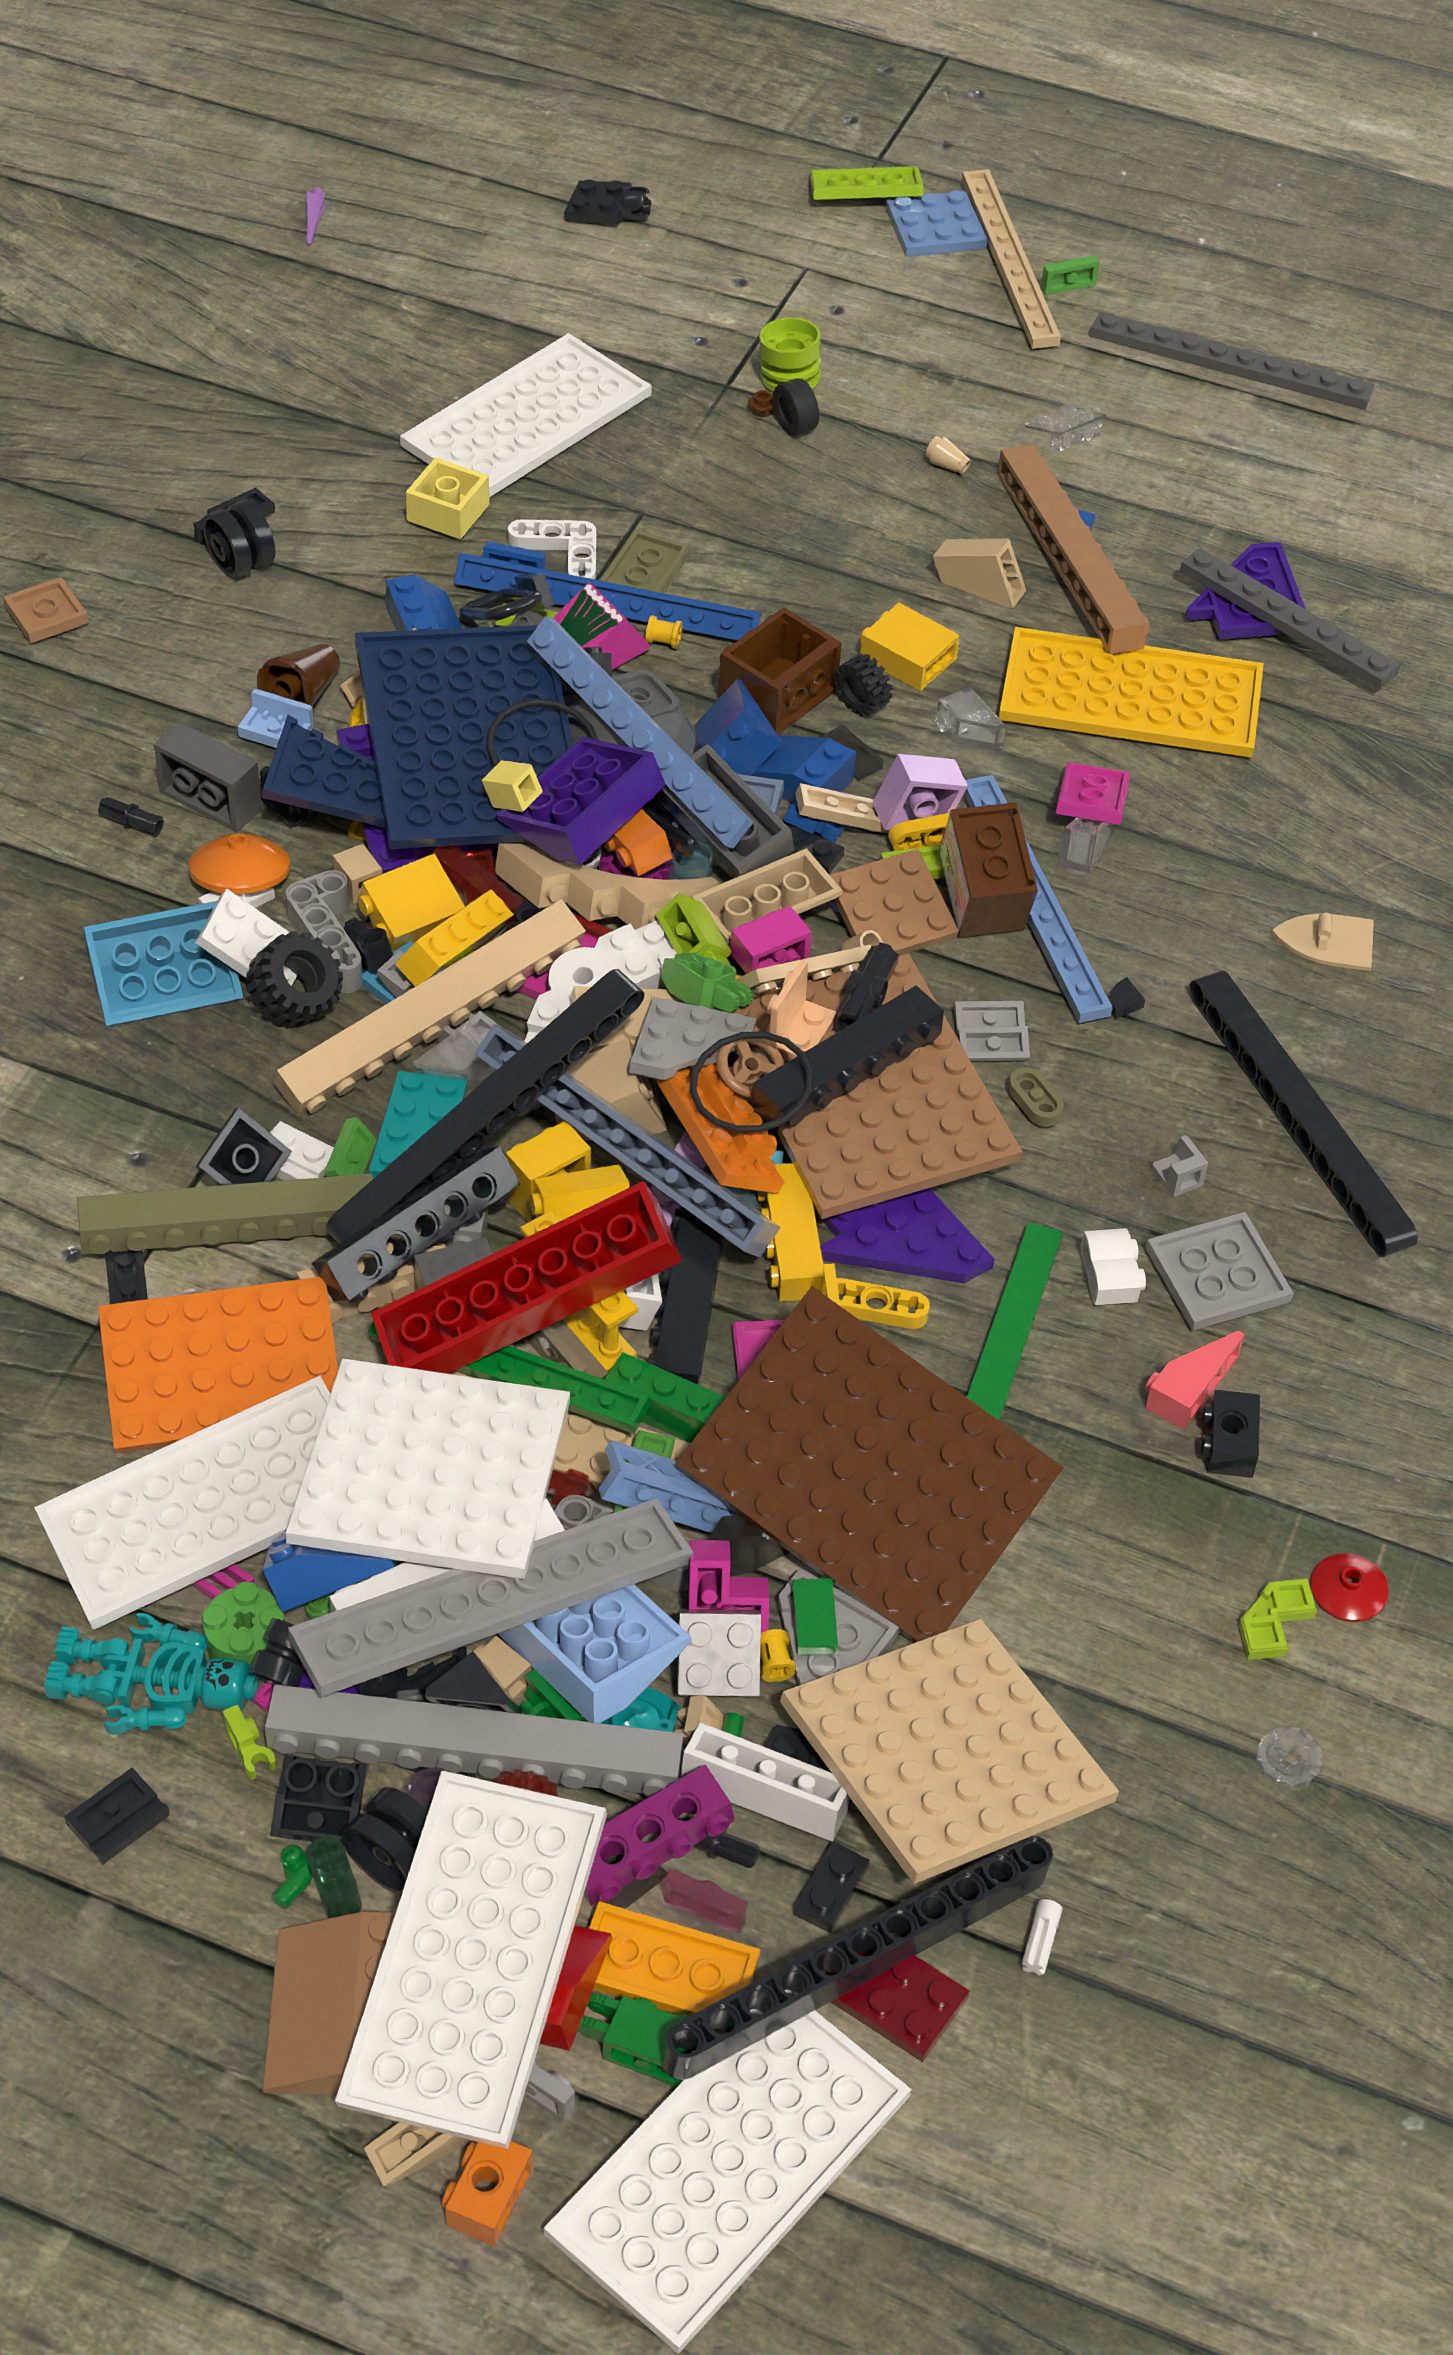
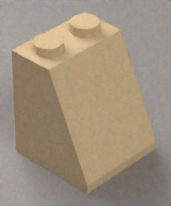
M629 1038L585 1055L567 1071L650 1133H661L667 1130L657 1082L652 1077L629 1073L630 1061L635 1050ZM555 1113V1118L558 1124L565 1121L563 1118H561L559 1115ZM569 1123L584 1141L591 1140Z

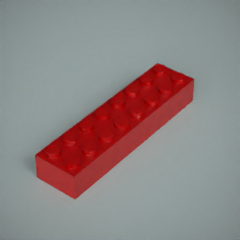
M642 1181L371 1312L388 1365L449 1374L682 1262V1259L658 1200L646 1183Z

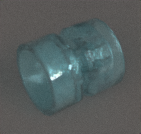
M698 840L695 841L698 842L699 848L694 851L691 857H686L672 848L673 858L670 859L671 872L669 880L713 877L714 854L712 849L706 843Z

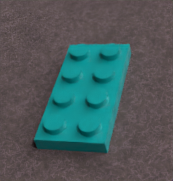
M398 1071L369 1168V1174L372 1173L373 1179L466 1098L468 1080Z

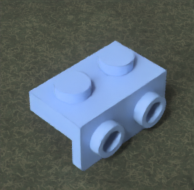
M254 689L251 693L252 707L238 726V736L277 748L287 714L297 719V724L311 731L314 728L312 706Z

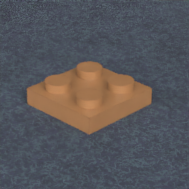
M62 577L3 597L5 608L30 644L89 623L87 612Z

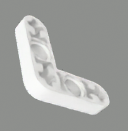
M516 520L509 524L508 542L511 546L530 550H568V574L579 576V570L585 571V576L580 577L596 580V527L592 523L570 520ZM556 533L559 534V536L548 537L545 536V534ZM577 554H587V555H589V557L579 558V557H576L575 555H577Z

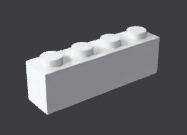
M699 1723L684 1751L681 1778L706 1764L731 1803L833 1842L848 1811L850 1797L832 1773L703 1723Z

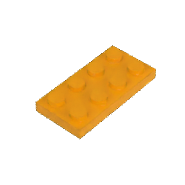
M600 1901L589 1927L590 1929L611 1933L613 1937L593 1990L620 1998L623 1995L632 1999L644 1998L653 2002L658 2009L673 2014L683 2013L691 2016L751 1984L761 1954V1949Z

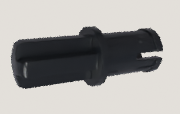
M110 797L102 798L99 803L98 812L100 815L123 823L126 829L132 827L156 837L163 828L164 820L162 816L139 809L138 804L132 803L128 805Z
M686 1816L682 1821H688L691 1818ZM727 1829L718 1836H708L694 1845V1848L709 1853V1857L714 1860L719 1856L748 1868L755 1866L760 1854L757 1844L728 1834Z

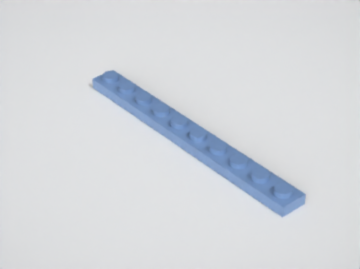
M545 616L527 642L629 747L653 752L665 784L726 847L734 848L754 822L554 618Z
M993 775L965 780L968 787L964 792V796L970 807L1007 803ZM1026 840L1038 889L1027 921L1078 1023L1110 1017L1112 1005Z

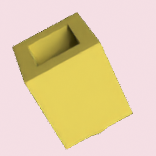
M501 760L482 779V783L494 808L524 812L543 792L531 764Z

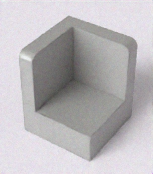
M1183 1135L1178 1139L1176 1153L1154 1162L1152 1170L1172 1197H1176L1203 1186L1208 1162L1189 1137Z

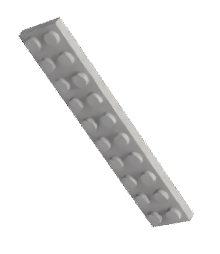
M655 1498L534 1541L525 1579L454 1569L289 1627L288 1636L320 1697L688 1565L690 1564V1556L693 1555V1551L659 1500Z

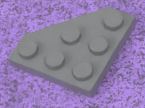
M653 997L630 1061L629 1073L662 1080L674 1077L679 1069L688 1066L694 1068L700 1055L718 1040L740 1032H754L756 1018L738 1013L709 1009L705 1006L676 1002L671 999ZM736 1046L733 1047L731 1051L736 1055L739 1054ZM719 1049L706 1059L703 1066L717 1062Z
M799 1568L779 1594L778 1606L784 1630L789 1635L788 1646L791 1658L796 1665L795 1674L798 1686L885 1654L900 1632L898 1626L833 1587L838 1654L797 1655L792 1591L793 1579L819 1578Z

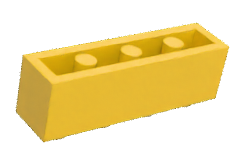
M490 889L418 939L395 965L416 987L453 965L492 938L514 914L508 909L502 899Z
M775 1164L777 1171L785 1182L779 1193L756 1190L757 1202L764 1203V1208H761L760 1212L781 1227L765 1250L766 1258L773 1259V1265L769 1266L771 1288L777 1287L779 1302L798 1301L803 1298L811 1286L821 1292L823 1272L821 1248L813 1202L794 1164Z

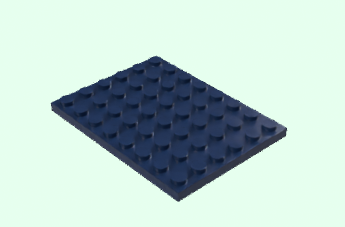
M538 625L355 633V647L390 849L529 841L498 820L496 814L502 809L492 806L482 779L494 768L486 749L489 727L501 711L516 702L536 698L559 701L565 704L559 674L527 642ZM535 705L519 708L504 717L494 734L493 748L498 762L504 760L531 764L536 777H538L574 745L568 715L566 712L555 707Z

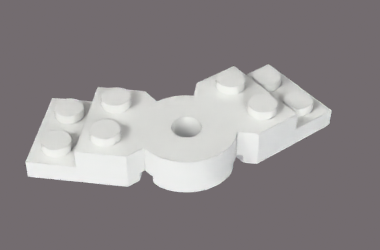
M656 920L634 930L631 924H627L599 937L595 948H576L558 957L549 971L550 991L538 996L527 1021L528 1033L524 1041L528 1043L572 1004L571 992L574 986L592 987L606 973L613 969H619L639 988L662 989L666 987L661 978L663 962L665 958H675L677 953L660 922Z

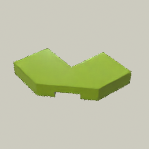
M1308 1578L1269 1582L1257 1601L1240 1619L1238 1627L1247 1660L1286 1656L1288 1646L1281 1622L1315 1619L1317 1610Z

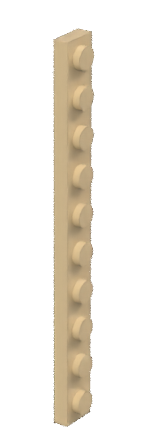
M989 169L962 172L963 186L987 237V243L1031 347L1047 348L1060 346L1061 335Z

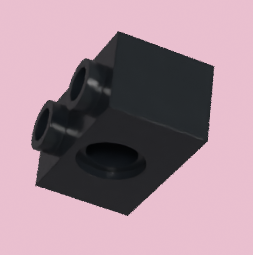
M1215 1389L1211 1404L1205 1403L1202 1426L1209 1427L1208 1435H1203L1201 1457L1208 1458L1207 1473L1253 1478L1259 1458V1394Z

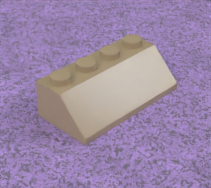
M806 848L693 895L692 898L705 904L723 938L729 944L731 943V930L741 924L749 923L766 916L770 912L778 911L788 906H791L799 914L842 896L843 890Z

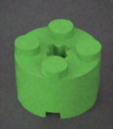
M247 1581L241 1582L234 1588L228 1589L216 1596L203 1613V1627L209 1660L215 1657L244 1660L250 1665L256 1651L265 1649L266 1644L262 1638L271 1618L285 1621L284 1612L281 1611L275 1596L267 1590L257 1587L254 1583Z

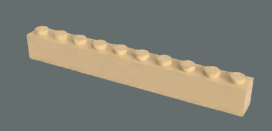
M561 899L281 1067L276 1072L274 1084L298 1117L307 1111L312 1114L320 1110L327 1103L326 1099L336 1093L339 1096L348 1093L356 1086V1081L364 1076L372 1078L385 1068V1064L390 1060L396 1058L399 1061L408 1056L414 1050L413 1046L423 1040L425 1043L433 1041L442 1033V1028L451 1023L454 1026L461 1024L471 1015L470 1012L479 1006L482 1009L487 1008L498 999L500 993L507 989L510 992L515 991L526 982L528 976L535 972L537 975L546 972L562 954L582 947L581 942L586 931Z

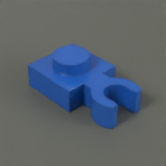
M797 800L787 809L783 819L812 835L816 831L832 842H836L838 836L842 835L845 825H840L836 822L817 818L812 819L799 815Z

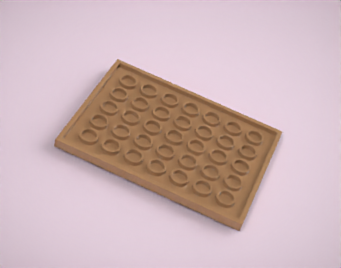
M909 953L899 956L898 964L888 982L887 993L882 1005L915 985L936 1002ZM842 971L834 973L825 979L807 981L806 1001L837 1012L845 997L846 985L852 971L847 973ZM782 988L758 994L759 996L753 997V1003L746 1007L740 1006L739 1009L730 1013H738L756 1018L755 1031L767 1032L771 1015L767 1014L769 1002L774 994L779 995ZM943 1016L942 1034L936 1040L923 1044L908 1057L899 1059L887 1066L882 1073L864 1080L854 1090L845 1092L833 1099L825 1108H819L805 1116L797 1125H791L781 1132L776 1130L821 1219L1022 1161L1023 1154L945 1016ZM834 1026L827 1038L839 1032L840 1029ZM750 1043V1050L753 1055L757 1056L762 1062L773 1064L770 1055L763 1048Z

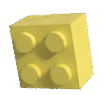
M436 457L406 491L407 521L461 539L489 506L488 475Z

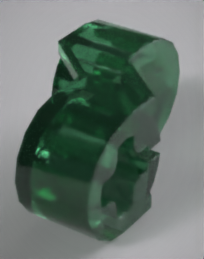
M330 1836L314 1840L306 1850V1858L326 1916L330 1919L360 1912L362 1900L343 1844L339 1839Z

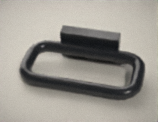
M523 573L514 577L518 588L501 589L470 601L460 608V615L466 619L493 622L508 618L530 608L545 609L554 605L555 602L544 574ZM513 600V602L497 608H488L504 601Z

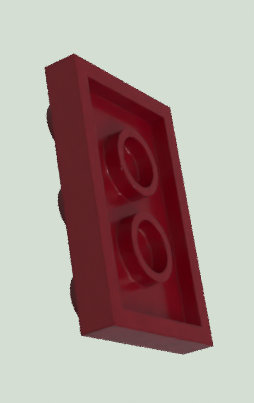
M856 1952L858 1955L868 1956L865 1953ZM913 1956L908 1957L890 1970L831 2001V2003L923 2063L969 1998L970 1990L919 1957ZM825 1972V1975H833L831 1972Z

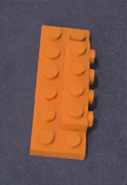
M717 1062L701 1068L698 1074L697 1093L703 1106L716 1118L735 1125L762 1124L761 1115L758 1112H753V1107L747 1102L748 1097L737 1094L722 1080ZM692 1066L677 1070L676 1076L666 1080L654 1078L720 1185L779 1193L785 1182L777 1171L775 1163L770 1160L777 1147V1141L773 1135H769L767 1130L763 1132L736 1133L713 1125L700 1114L690 1094Z

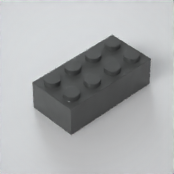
M708 744L690 756V758L754 822L734 848L726 847L667 785L658 792L660 803L732 879L785 858L795 850L792 832L787 825Z

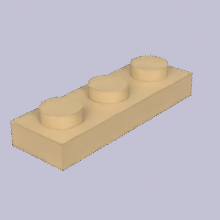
M801 783L796 791L799 815L812 819L817 818L836 822L840 825L859 827L872 832L888 834L890 831L884 829L872 803L874 799Z

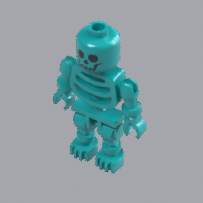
M145 1613L136 1614L139 1625H147L149 1628L146 1627L143 1630H136L133 1626L129 1628L131 1637L134 1639L130 1652H127L130 1644L126 1640L112 1638L96 1643L95 1639L85 1638L84 1642H82L78 1629L62 1626L61 1632H59V1639L57 1638L56 1641L57 1647L55 1648L57 1662L51 1661L48 1673H46V1682L44 1683L46 1697L50 1699L65 1700L69 1693H71L72 1697L81 1698L84 1694L100 1704L109 1705L116 1702L118 1696L120 1705H111L105 1708L110 1719L121 1717L117 1722L111 1723L106 1721L104 1723L106 1732L114 1735L125 1733L135 1727H140L141 1731H150V1728L153 1726H165V1729L181 1728L187 1720L185 1714L195 1712L199 1698H201L205 1708L209 1710L223 1711L238 1704L242 1711L247 1705L248 1700H255L258 1691V1677L248 1672L250 1665L247 1661L215 1657L211 1658L207 1663L204 1652L207 1645L205 1636L202 1633L193 1630L188 1632L178 1630L177 1625L167 1623L164 1626ZM160 1641L161 1647L152 1655L148 1666L143 1667L142 1664L146 1653L143 1643ZM79 1658H81L82 1662L92 1663L95 1660L101 1663L102 1667L106 1670H101L97 1675L86 1678L85 1674L75 1673L71 1676V1670L68 1665H76ZM137 1683L145 1684L148 1700L153 1710H150L149 1706H141L139 1711L130 1708ZM156 1685H162L164 1696L155 1693ZM174 1687L178 1688L179 1695H173Z

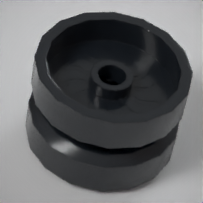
M245 498L229 505L227 510L221 508L204 516L202 524L207 547L217 566L227 577L236 578L249 572L251 566L259 568L274 561L276 550L272 531L261 510L253 501Z
M384 1787L367 1804V1814L359 1813L341 1832V1837L348 1854L361 1870L384 1889L402 1896L429 1811L408 1794L396 1788Z

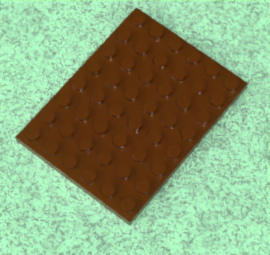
M813 1286L803 1296L675 1464L676 1469L825 1578H831L833 1584L846 1594L898 1626L900 1633L913 1643L948 1630L1064 1468Z

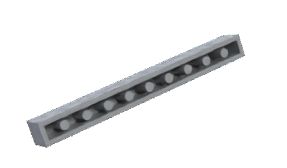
M275 1684L265 1724L267 1748L275 1749L284 1754L303 1752L316 1754L325 1759L344 1757L357 1759L362 1763L368 1764L386 1762L398 1764L408 1769L427 1767L450 1773H477L490 1779L502 1776L518 1778L532 1784L541 1783L542 1781L552 1782L574 1789L585 1786L601 1788L615 1794L625 1791L643 1793L648 1797L679 1780L683 1748V1733L334 1692L320 1697L317 1689Z

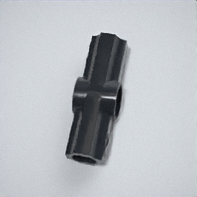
M880 942L876 946H871L859 970L854 969L846 985L845 997L834 1016V1025L840 1030L882 1006L887 993L888 982L899 959V954L892 949L891 945Z

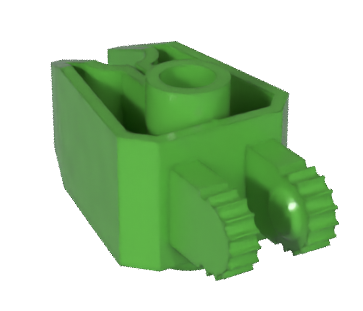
M699 953L675 954V958L664 959L661 975L662 981L671 994L687 1004L705 1006L714 1010H725V1012L730 1013L739 1009L740 1006L746 1007L753 1003L754 995L752 994L753 991L750 990L751 988L735 980V967Z

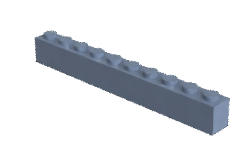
M493 1024L474 1054L497 1070L527 1043L513 1032ZM568 1072L562 1075L537 1098L539 1102L744 1252L761 1257L781 1228Z

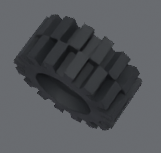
M863 653L835 670L837 675L834 676V681L838 682L835 685L836 690L842 693L839 695L840 699L847 701L845 706L848 709L853 707V713H860V716L864 717L871 715L890 702L889 699L892 698L890 691L893 689L891 684H887L890 678L888 675L884 676V667L882 665L878 667V661L875 658L870 660V655L865 654L863 656Z

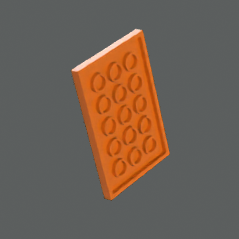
M320 1277L98 1306L115 1454L166 1447L318 1376H321L331 1394V1388L336 1380L338 1364L327 1285Z

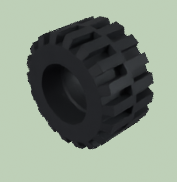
M297 931L289 932L286 935L281 934L251 960L249 964L251 969L246 974V979L251 981V983L246 987L248 993H253L255 997L251 1000L255 1007L259 1005L263 1009L260 1013L265 1018L270 1015L273 1017L272 1022L279 1025L285 1021L286 1027H294L296 1024L300 1027L316 1019L336 1002V996L341 993L343 987L338 984L343 980V972L337 970L341 966L339 959H333L331 954L334 951L330 946L325 948L322 945L323 940L318 937L313 940L311 939V934L306 932L298 935ZM283 966L292 968L302 977L306 993L296 990L289 984L284 975Z

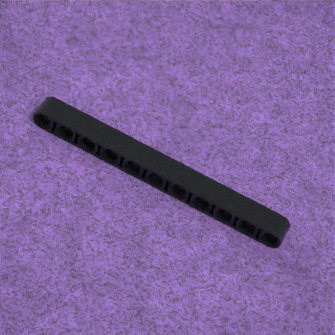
M613 969L606 973L337 1210L327 1222L326 1231L340 1244L476 1153L634 1013L643 1002L645 997L644 991L619 969Z
M1222 970L1192 980L1189 984V991L1194 1005L1374 1252L1380 1257H1385L1415 1246L1418 1237L1411 1219L1230 975Z
M1034 1835L1008 1845L678 2022L669 2029L666 2035L662 2054L664 2071L670 2077L678 2080L692 2078L890 1970L908 1957L921 1953L1038 1889L1045 1881L1053 1857L1051 1845L1044 1838ZM960 1897H965V1898L969 1899L970 1901H968V1900H963V1899H961ZM925 1915H931L936 1919H931L929 1917H926ZM891 1933L901 1935L903 1938L895 1937ZM856 1952H862L867 1954L868 1956L858 1955ZM821 1971H828L833 1975H825ZM785 1990H793L798 1995L789 1994ZM757 2009L761 2011L763 2014H754L749 2010ZM712 2029H722L725 2030L727 2033L719 2034L714 2032ZM685 2048L689 2050L691 2053L682 2054L678 2052L676 2049Z

